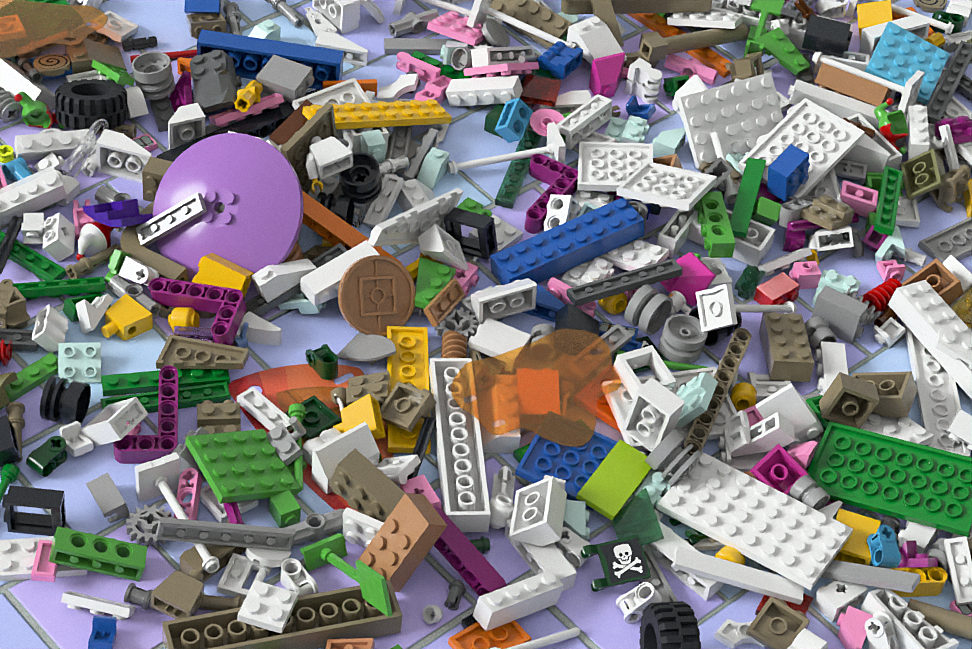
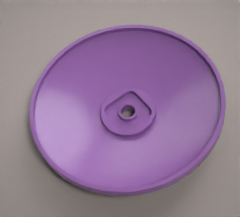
M225 133L205 138L193 144L175 159L159 184L153 206V218L197 192L202 194L207 212L156 241L162 256L187 268L189 282H192L194 276L199 271L200 267H198L200 259L210 253L235 263L254 274L268 265H278L285 261L297 241L302 225L304 206L302 188L298 176L291 163L278 149L266 141L248 134ZM220 204H224V211L218 214V206ZM251 280L250 286L254 285L253 280Z

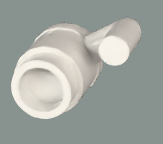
M672 291L668 295L673 300L668 318L671 315L677 314L680 310L684 314L689 315L692 309L686 305L685 297L678 291Z

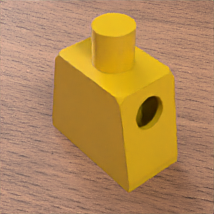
M125 294L106 310L105 325L101 327V332L106 338L116 334L122 340H129L153 328L152 313Z
M370 394L341 410L342 423L333 426V428H336L343 434L355 426L366 422L374 440L386 437L379 402Z

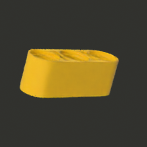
M940 567L891 568L892 570L920 574V582L912 593L891 591L899 597L937 596L941 594L948 576L946 571Z

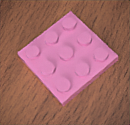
M449 11L428 22L427 25L428 30L472 46L485 40L481 29L483 28L481 26L482 23L473 28L467 26L469 17H462L455 11Z
M538 62L466 68L464 69V76L483 78L531 74L532 70L539 69Z

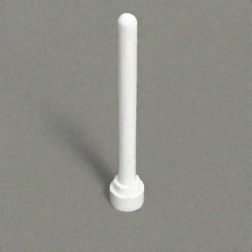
M714 132L711 137L717 158L721 157L726 161L719 135ZM729 174L724 180L726 186L724 197L728 204H735L738 190L733 187Z
M578 627L571 628L506 649H538L580 635L581 630Z

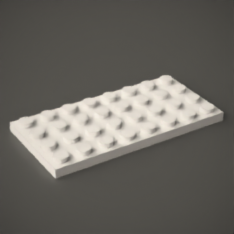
M701 452L702 454L699 456L693 469L683 479L674 483L658 502L657 510L726 546L737 549L746 557L809 590L813 588L853 532V528L704 452Z

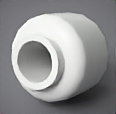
M497 495L489 500L491 513L489 525L492 528L501 529V527H505L506 520L512 518L514 504L511 498Z

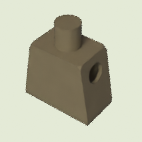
M192 569L188 575L180 571H174L151 592V607L174 619L195 616L204 597V584L201 582L204 577L203 574L197 569Z

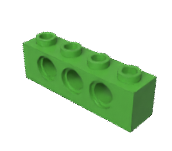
M721 191L707 192L694 205V210L698 212V224H701V236L705 239L704 248L708 250L710 258H732L736 243Z
M57 527L52 540L49 562L139 582L145 569L147 546L69 528Z

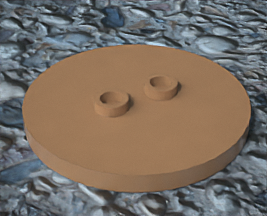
M383 255L363 257L351 264L341 278L338 288L340 311L346 322L362 334L386 336L387 326L403 327L414 310L416 291L413 279L408 270L391 257Z

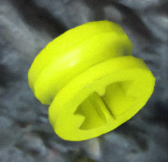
M0 146L1 163H7L14 159V150L11 146Z

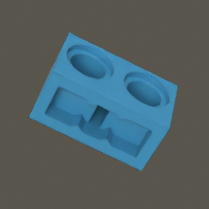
M520 98L506 101L495 131L508 143L522 140L533 110Z

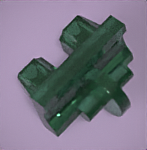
M748 264L734 289L738 290V297L748 300L754 294L756 287L761 283L766 271L758 270L757 266Z

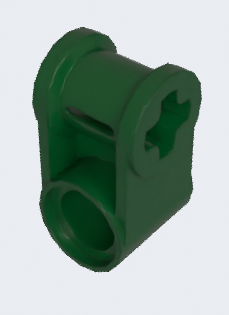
M935 11L933 13L932 19L946 24L949 22L954 24L951 34L962 32L964 23L962 15L944 11ZM930 25L935 32L945 33V30Z
M323 344L321 348L315 350H306L305 355L309 366L322 379L333 380L338 377V356L327 344Z
M61 436L50 437L28 455L26 465L42 477L49 476L53 470L67 460L66 440Z

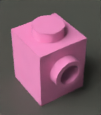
M816 261L794 262L793 268L789 272V277L800 285L799 289H813L818 287L821 272Z

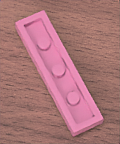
M274 93L261 98L260 102L254 103L247 112H241L239 109L232 108L209 116L210 122L215 126L224 127L229 124V121H240L245 119L246 115L262 113L263 109L277 108L280 103L284 102L283 95Z

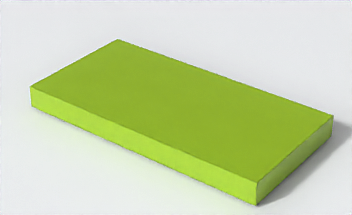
M620 439L577 493L576 498L580 501H585L586 505L613 521L652 470V467L645 462L648 456Z

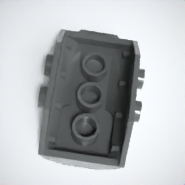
M214 50L206 54L194 56L190 61L193 88L192 99L194 100L192 103H198L204 114L235 105L237 91L242 89L241 86L243 85L240 76H237L232 57L222 50Z

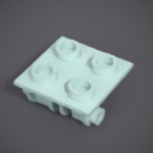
M101 342L58 343V377L60 379H68L69 383L73 380L83 383H101Z

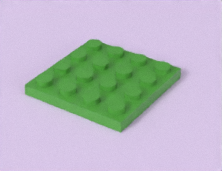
M264 429L187 436L185 444L220 504L265 499L286 490H290L292 495H298L299 485L286 464L276 453L274 446L270 444Z

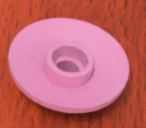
M539 109L531 115L530 126L539 135L547 137V123L555 122V124H558L564 117L552 109Z

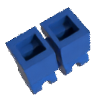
M557 41L538 57L537 62L541 69L549 70L553 76L564 80L582 64L583 49L578 47L572 49L567 47L565 43Z

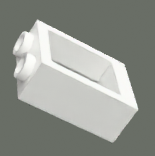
M652 345L617 355L613 370L632 399H634L636 391L642 386L633 369L647 365L650 366L660 381L659 383L673 392L677 381Z
M133 397L107 405L80 431L93 442V447L115 442L126 436L148 415V412L138 398Z

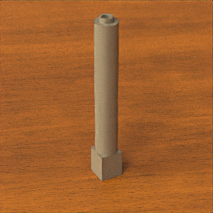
M741 23L735 29L713 28L662 38L660 35L646 37L642 39L639 54L648 62L663 60L666 58V55L746 40L749 29L744 23Z
M911 598L907 602L908 608L922 613L925 616L924 620L933 627L937 625L944 630L943 632L972 640L971 616Z

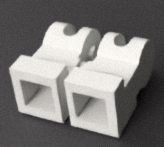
M637 59L629 66L624 93L628 95L634 94L642 98V101L647 104L656 103L663 75L662 72L658 69H653L652 65L643 59Z

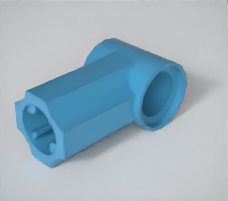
M22 157L2 165L3 172L9 180L14 179L17 182L33 174Z

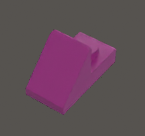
M916 540L906 541L899 549L901 562L897 568L938 566L937 557L929 558V553L917 554Z

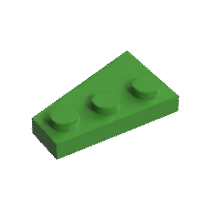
M779 27L753 40L763 43L764 53L778 59L779 64L794 75L808 70L811 66Z
M93 59L91 66L97 69L98 74L106 76V79L114 81L116 84L119 83L123 87L125 85H134L135 79L124 68Z
M419 257L415 306L424 309L449 281L454 278L456 269Z

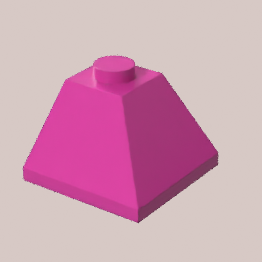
M624 52L593 59L588 88L595 96L599 94L609 98L615 95L621 82L625 60Z
M689 252L675 260L683 269L682 275L659 283L670 293L672 291L680 292L685 297L686 303L695 307L697 304L696 292L708 289L716 275L693 252Z
M777 444L750 470L759 481L786 495L789 494L791 487L797 480L804 475H809L780 444Z

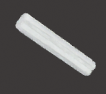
M949 124L939 127L941 139L942 137L947 139L944 151L949 171L956 168L959 169L960 165Z

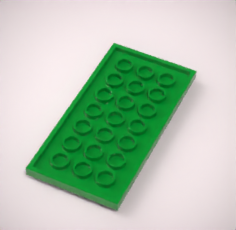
M829 421L807 472L817 482V487H821L830 495L829 500L841 501L844 504L969 537L972 529V457Z

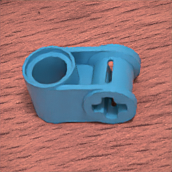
M883 524L878 527L875 534L867 537L871 561L874 566L897 568L901 562V554L898 549L895 532L890 526Z

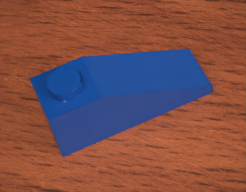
M537 285L536 307L523 313L555 323L556 312L565 304L545 288Z

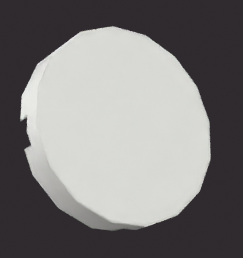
M246 547L245 550L246 556L252 562L256 559L260 561V565L266 567H281L283 561L291 556V551L250 547Z

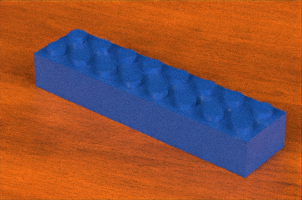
M203 29L197 40V55L206 54L214 50L224 51V53L232 57L237 76H240V78L256 80V76L273 55L311 67L314 82L308 88L322 90L323 81H339L343 77L344 51Z
M622 197L490 255L491 273L501 285L527 278L536 282V284L541 283L643 237L644 219Z

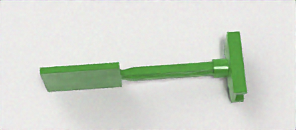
M785 0L752 1L750 10L761 12L754 39L763 35L769 14L781 16L780 13ZM747 40L743 58L746 57V54L763 52L764 44Z
M341 533L300 549L306 563L303 565L305 570L309 572L326 564L334 565L360 584L363 599L386 616H393L385 577L360 560L355 561L357 568L355 569L341 559L348 556L344 536Z

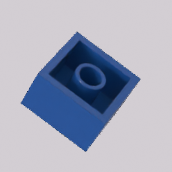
M790 144L768 167L767 191L785 202L790 196L793 197L798 188L808 181L809 154Z

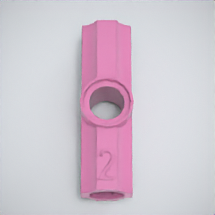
M670 54L667 56L664 67L681 73V75H689V79L694 75H698L702 82L714 85L718 77L717 70L702 65L696 58L688 60Z

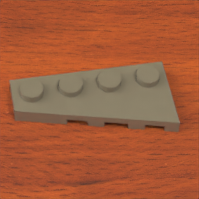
M170 334L156 361V369H161L167 365L174 366L176 369H243L250 354L249 349Z

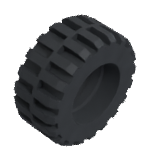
M81 79L79 81L66 82L55 91L56 119L59 124L73 130L93 129V131H103L104 129H113L116 126H121L128 117L127 91L121 84L103 79Z
M683 601L651 603L645 607L646 609H644L640 621V649H701L697 618L694 616L695 613L689 604Z

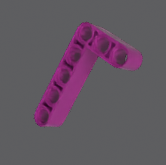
M534 154L530 159L529 175L550 185L526 212L524 229L531 234L539 233L544 228V221L548 211L547 203L550 200V195L572 196L578 187V170L543 154Z
M154 278L149 282L148 287L151 296L160 305L191 307L198 311L217 313L211 327L215 343L231 346L247 309L240 290L167 278Z
M167 365L159 371L158 435H126L121 440L113 442L114 458L117 462L122 464L151 462L172 454L173 450L178 446V370L176 367Z
M433 506L448 525L433 546L480 597L506 587L507 584L503 577L443 510Z

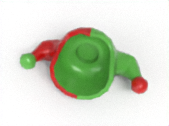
M24 91L18 92L15 95V101L19 102L23 107L21 117L27 126L49 129L52 123H56L59 125V128H66L59 124L55 112H52L44 102L33 100Z
M888 98L886 102L880 104L874 110V114L879 121L878 129L880 134L904 155L906 148H899L895 143L898 139L909 136L907 122L902 110L885 111L887 106H891L894 103L892 98Z

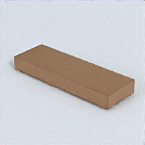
M457 279L450 280L424 308L423 311L432 327L438 326L465 296Z

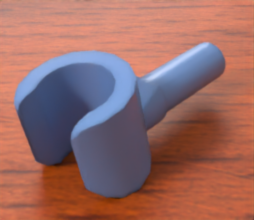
M247 322L243 324L240 336L234 338L235 345L237 344L241 348L248 346L246 332L249 324Z

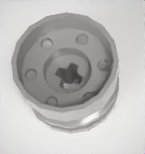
M159 51L143 53L133 60L132 69L135 83L141 89L145 99H161L174 91L175 82L168 55Z
M675 428L645 459V462L654 470H657L662 465L666 467L661 475L663 479L670 472L673 474L668 481L671 486L683 479L693 469L699 456L702 454L697 450L690 456L688 453L694 445L690 444L683 449L681 445L685 437Z

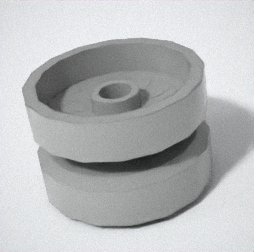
M648 284L643 285L629 301L624 319L634 327L639 326V330L649 336L654 335L668 318L673 300L663 293L658 294V290Z
M687 314L671 315L666 319L658 344L659 351L672 362L695 363L700 358L708 332L701 331L700 320Z

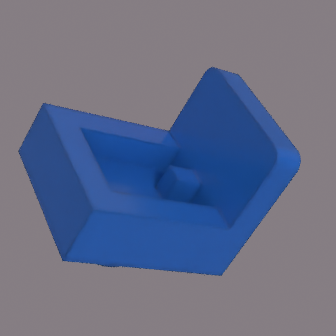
M632 96L626 103V112L629 117L631 115L649 120L656 111L655 104L639 105L636 96Z
M93 617L88 649H113L116 640V617Z

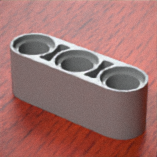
M805 195L782 204L778 224L788 228V222L806 220L800 217L801 210L812 206L813 199L816 197Z

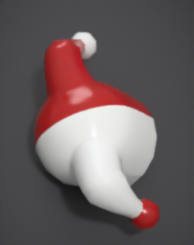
M96 221L85 224L80 231L76 259L79 261L85 255L91 257L111 246L112 230L115 228L117 232H122L124 227L107 226Z

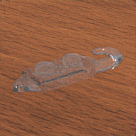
M105 119L95 121L85 137H82L76 144L75 149L61 168L63 169V175L77 178L96 149V132L102 125V133L104 129H108V122Z

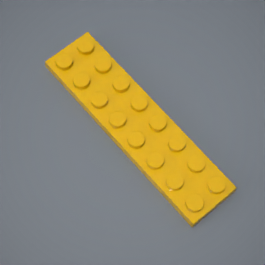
M428 99L427 101L411 100L408 102L397 100L395 102L379 101L378 103L332 104L336 130L449 124L452 116L434 99ZM316 104L303 106L302 113L310 120L317 110L323 106Z
M387 326V338L394 343L397 352L387 357V371H389L391 376V391L397 382L411 383L417 389H427L429 391L428 327ZM420 418L411 432L387 423L388 453H413L424 419ZM431 438L425 454H430L431 452Z

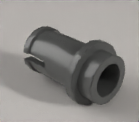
M454 580L448 586L449 593L444 605L449 610H457L459 608L461 597L466 592L465 584L460 580Z

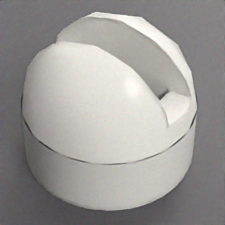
M428 605L423 609V619L428 624L437 623L443 617V611L437 605Z

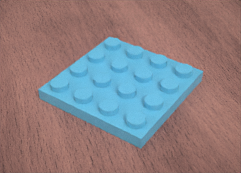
M889 21L864 72L904 87L905 83L918 70L925 72L917 100L926 105L931 98L950 53Z

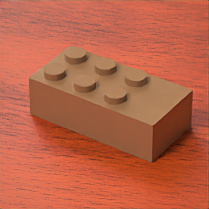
M823 62L815 79L818 87L829 91L833 90L835 93L876 107L886 102L892 92L888 87Z
M405 493L358 560L385 577V580H390L394 592H400L448 525L425 495Z

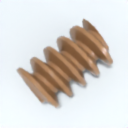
M454 330L445 332L442 336L441 358H467V338Z

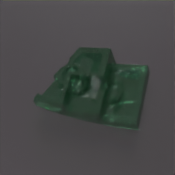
M646 488L622 508L615 519L611 521L617 539L639 535L642 546L664 539Z

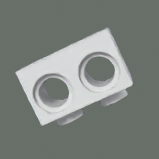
M550 195V200L547 203V216L544 221V232L556 227L558 224L561 225L576 218L579 201L571 195Z

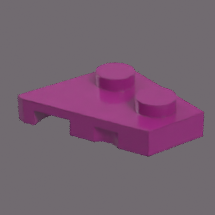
M183 71L175 85L174 91L169 96L174 112L180 106L193 104L191 73L188 71Z

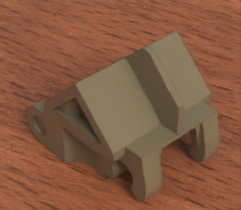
M763 53L746 54L744 58L733 60L734 63H725V67L727 70H730L732 81L728 82V84L733 83L736 78L743 80L756 76L754 61L757 76L764 74L761 58Z
M961 165L959 169L956 168L947 172L943 185L929 191L940 209L950 213L953 207L947 203H960L963 200L957 193L962 195L967 190V184L970 180V168L967 165Z
M4 279L0 283V325H2L0 328L21 329L28 326L27 321L31 318L26 310V299L16 287H13L11 279Z

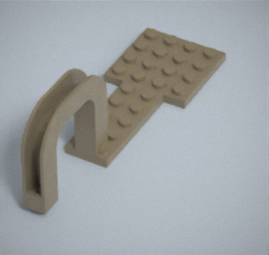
M329 103L318 109L316 114L310 120H307L305 125L295 132L293 137L283 144L280 149L281 153L294 168L302 191L306 194L310 191L312 179L309 180L306 169V157L309 154L312 138L319 136L322 140L329 137L337 139L333 105ZM154 201L145 207L140 214L152 213L153 215ZM217 209L218 214H220V213L223 212V211ZM143 223L125 227L120 238L122 251L130 253L131 258L158 271L159 278L189 282L186 267L140 245L136 227Z

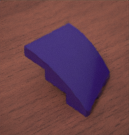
M137 199L83 206V211L89 217L101 224L112 227L141 224L153 218L152 213H139Z

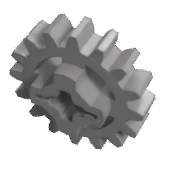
M454 307L444 320L434 327V330L437 331V336H443L448 330H454L464 335L468 340V338L476 334L479 321L476 320V315H470V310L464 312L462 307L460 310H456V307Z
M145 504L142 510L138 507L135 508L136 514L129 513V519H126V533L130 535L131 542L137 540L138 545L144 543L147 548L150 544L157 548L159 542L163 545L166 544V540L156 539V530L160 517L174 518L171 517V511L165 512L164 506L157 509L156 504H153L152 508H148Z

